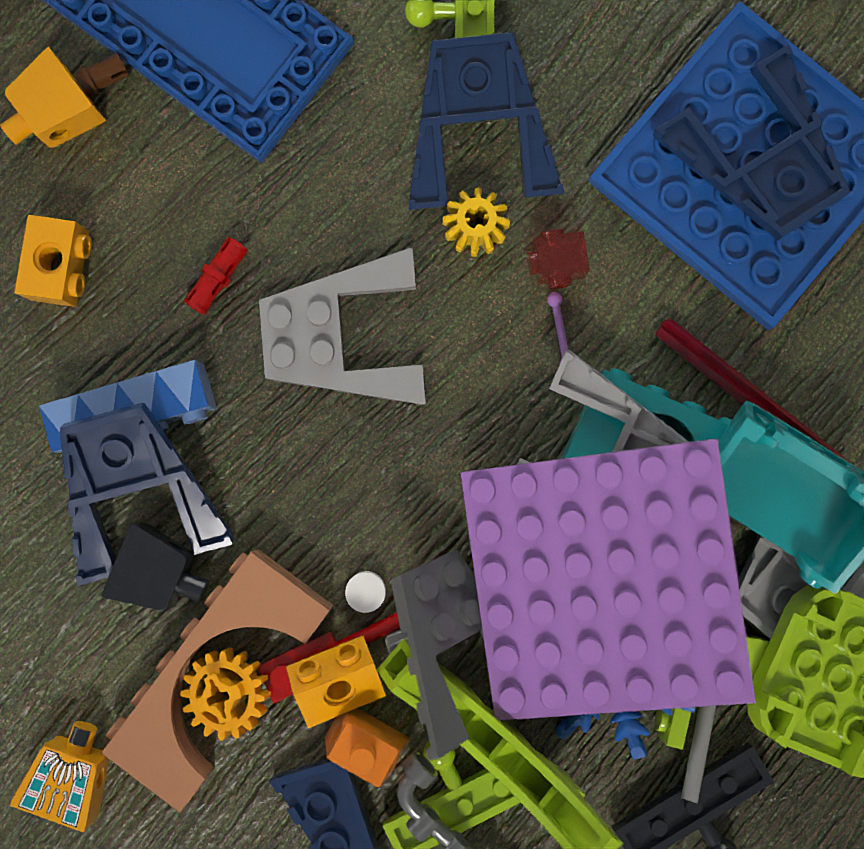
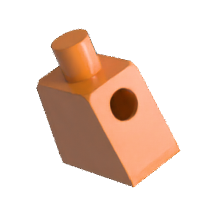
M359 708L335 717L325 735L327 758L376 787H380L391 775L410 741V737Z

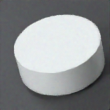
M370 571L355 574L347 583L345 590L348 604L354 610L362 613H369L378 609L386 595L384 581L379 575Z

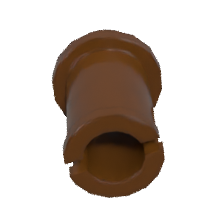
M117 53L88 68L82 65L80 66L82 71L75 73L87 96L93 93L98 96L100 95L99 90L130 77Z

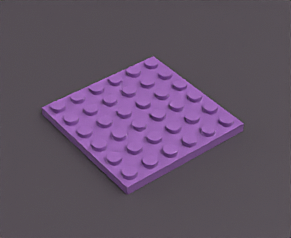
M717 438L461 472L488 673L496 718L499 720L755 703Z

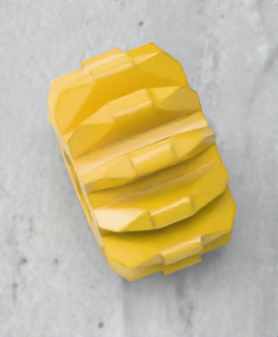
M479 187L475 188L473 198H470L463 190L459 192L460 203L449 201L447 209L451 214L443 216V225L450 228L445 234L447 241L459 239L456 244V251L462 252L466 245L471 246L470 254L472 257H477L479 246H482L487 254H491L494 250L493 242L503 244L506 236L502 230H506L510 226V220L502 217L507 211V206L505 204L493 206L497 197L495 192H491L486 199L481 198L482 190ZM477 217L483 219L482 225L478 224L475 228L469 226L470 220L474 221Z

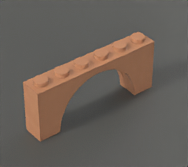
M259 549L250 552L249 555L243 552L236 559L228 571L233 577L224 588L218 585L204 603L209 608L201 620L195 617L186 626L180 635V638L184 640L183 644L176 653L170 650L163 657L155 669L160 675L152 685L145 683L130 702L135 706L134 710L127 719L121 716L106 734L110 742L102 751V754L179 813L182 812L214 769V766L204 758L192 742L182 713V696H180V691L183 688V678L197 652L211 638L223 632L244 627L274 629L286 633L305 644L334 606Z

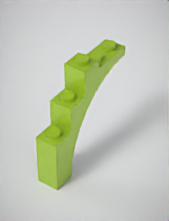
M403 638L377 671L392 693L417 710L416 703L421 702L416 674L410 676L407 658L412 656L410 645ZM438 663L469 736V739L460 745L490 771L531 812L563 849H618L623 843L585 800L584 792L566 771L536 751L513 724L507 720L496 718L494 711L480 700L466 682Z

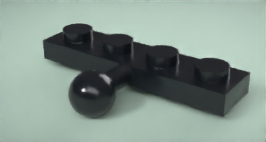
M747 742L704 769L698 803L681 798L684 782L611 827L618 839L623 843L624 849H667L696 830H699L707 844L706 849H738L732 840L719 834L712 820L774 783V780L754 747Z

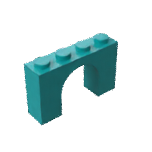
M611 368L610 372L604 369L600 373L689 442L716 438L719 442L732 419L725 417L717 420L706 415V409L699 404L690 401H684L681 404L668 398L670 393L658 386L647 385L645 388L632 382L633 377L622 370ZM584 404L561 459L612 452L625 422Z

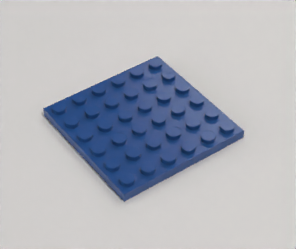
M739 1L593 172L588 182L767 330H770L777 325L864 220V101ZM789 44L793 52L790 57L796 72H801L808 88L805 94L812 111L818 112L822 122L820 130L827 147L832 146L850 193L832 207L777 241L656 140L653 134L657 127L690 108L735 171L788 138L795 131L751 72L756 64Z

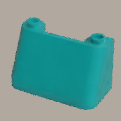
M745 401L718 442L728 515L794 556L800 568L798 571L799 576L809 585L817 589L823 586L836 594L864 561V471L763 408Z

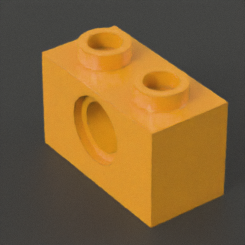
M28 215L14 293L31 301L77 307L78 297L83 295L85 289V277L82 274L84 261L89 257L92 247L89 231L75 221ZM62 254L61 265L57 269L52 270V260Z
M364 636L286 666L293 695L308 728L386 696Z

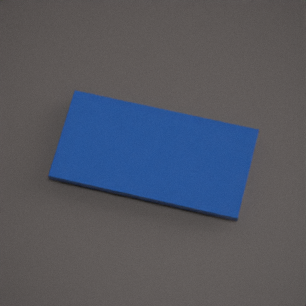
M42 0L113 54L117 53L121 60L260 163H263L354 45L352 36L303 0Z

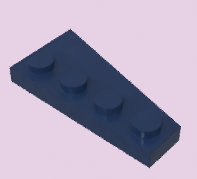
M324 759L275 774L269 780L276 793L280 791L290 807L287 811L296 825L300 824L311 842L310 849H379L355 774L329 759Z

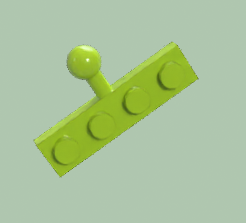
M408 0L406 3V18L415 27H426L434 19H455V38L494 34V0H455V3L433 2V0Z
M430 740L425 744L423 755L427 759L426 749L431 747ZM455 749L439 759L429 760L435 769L439 770L447 788L420 803L432 807L439 815L441 821L452 831L457 830L462 833L521 803L487 769L461 780L453 764ZM404 810L383 820V828L393 849H430L440 844L431 835L423 842L417 840L407 828L406 822L411 817Z

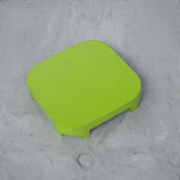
M808 585L795 593L783 610L753 677L755 703H747L748 715L755 728L784 748L789 747L843 770L850 776L864 778V599L841 588L834 594L823 586L817 589Z

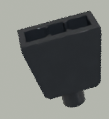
M145 522L132 523L101 596L111 600L167 611L176 606L180 595L200 603L207 591L209 580L190 573L196 559V554L194 555L191 550Z

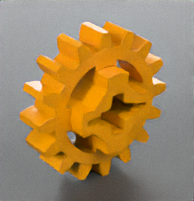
M226 648L220 654L217 650H213L205 655V659L200 658L192 664L195 671L184 675L183 679L190 686L180 691V696L189 698L190 703L183 708V712H194L195 718L192 720L191 725L195 727L203 723L205 725L204 736L206 737L217 730L219 741H224L231 733L235 739L240 738L246 733V729L251 731L259 724L257 717L263 716L268 710L261 703L271 696V692L262 689L261 684L269 679L268 675H257L255 671L261 663L259 661L250 665L246 663L248 653L245 651L234 657L232 648ZM227 691L229 695L224 696L223 692ZM249 694L248 705L246 706L245 700Z

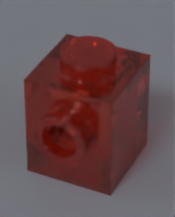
M563 229L545 231L540 234L541 238L535 239L532 251L527 252L530 275L537 276L538 286L549 284V289L566 288L573 285L572 280L584 279L590 271L584 231L564 234Z

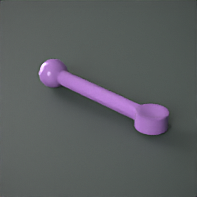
M552 292L548 295L547 302L553 309L563 359L568 346L560 309L562 296L558 292Z

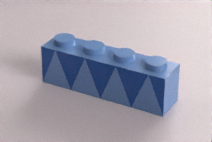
M192 360L39 405L51 452L62 453L59 428L64 423L143 402L163 431L169 430L168 423L183 419L184 424L207 419L206 412L215 410L217 407L205 365L197 360Z

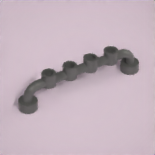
M414 751L402 763L405 774L399 781L397 790L400 806L411 817L406 822L407 828L421 842L425 841L429 835L433 836L440 842L436 849H473L459 831H452L441 821L439 815L432 807L427 804H421L415 798V787L419 786L422 789H426L436 779L438 773L423 754Z

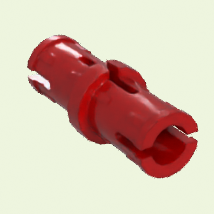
M227 236L211 262L203 265L200 270L202 275L183 302L205 316L223 287L228 288L231 280L229 278L249 252L248 249L235 239Z

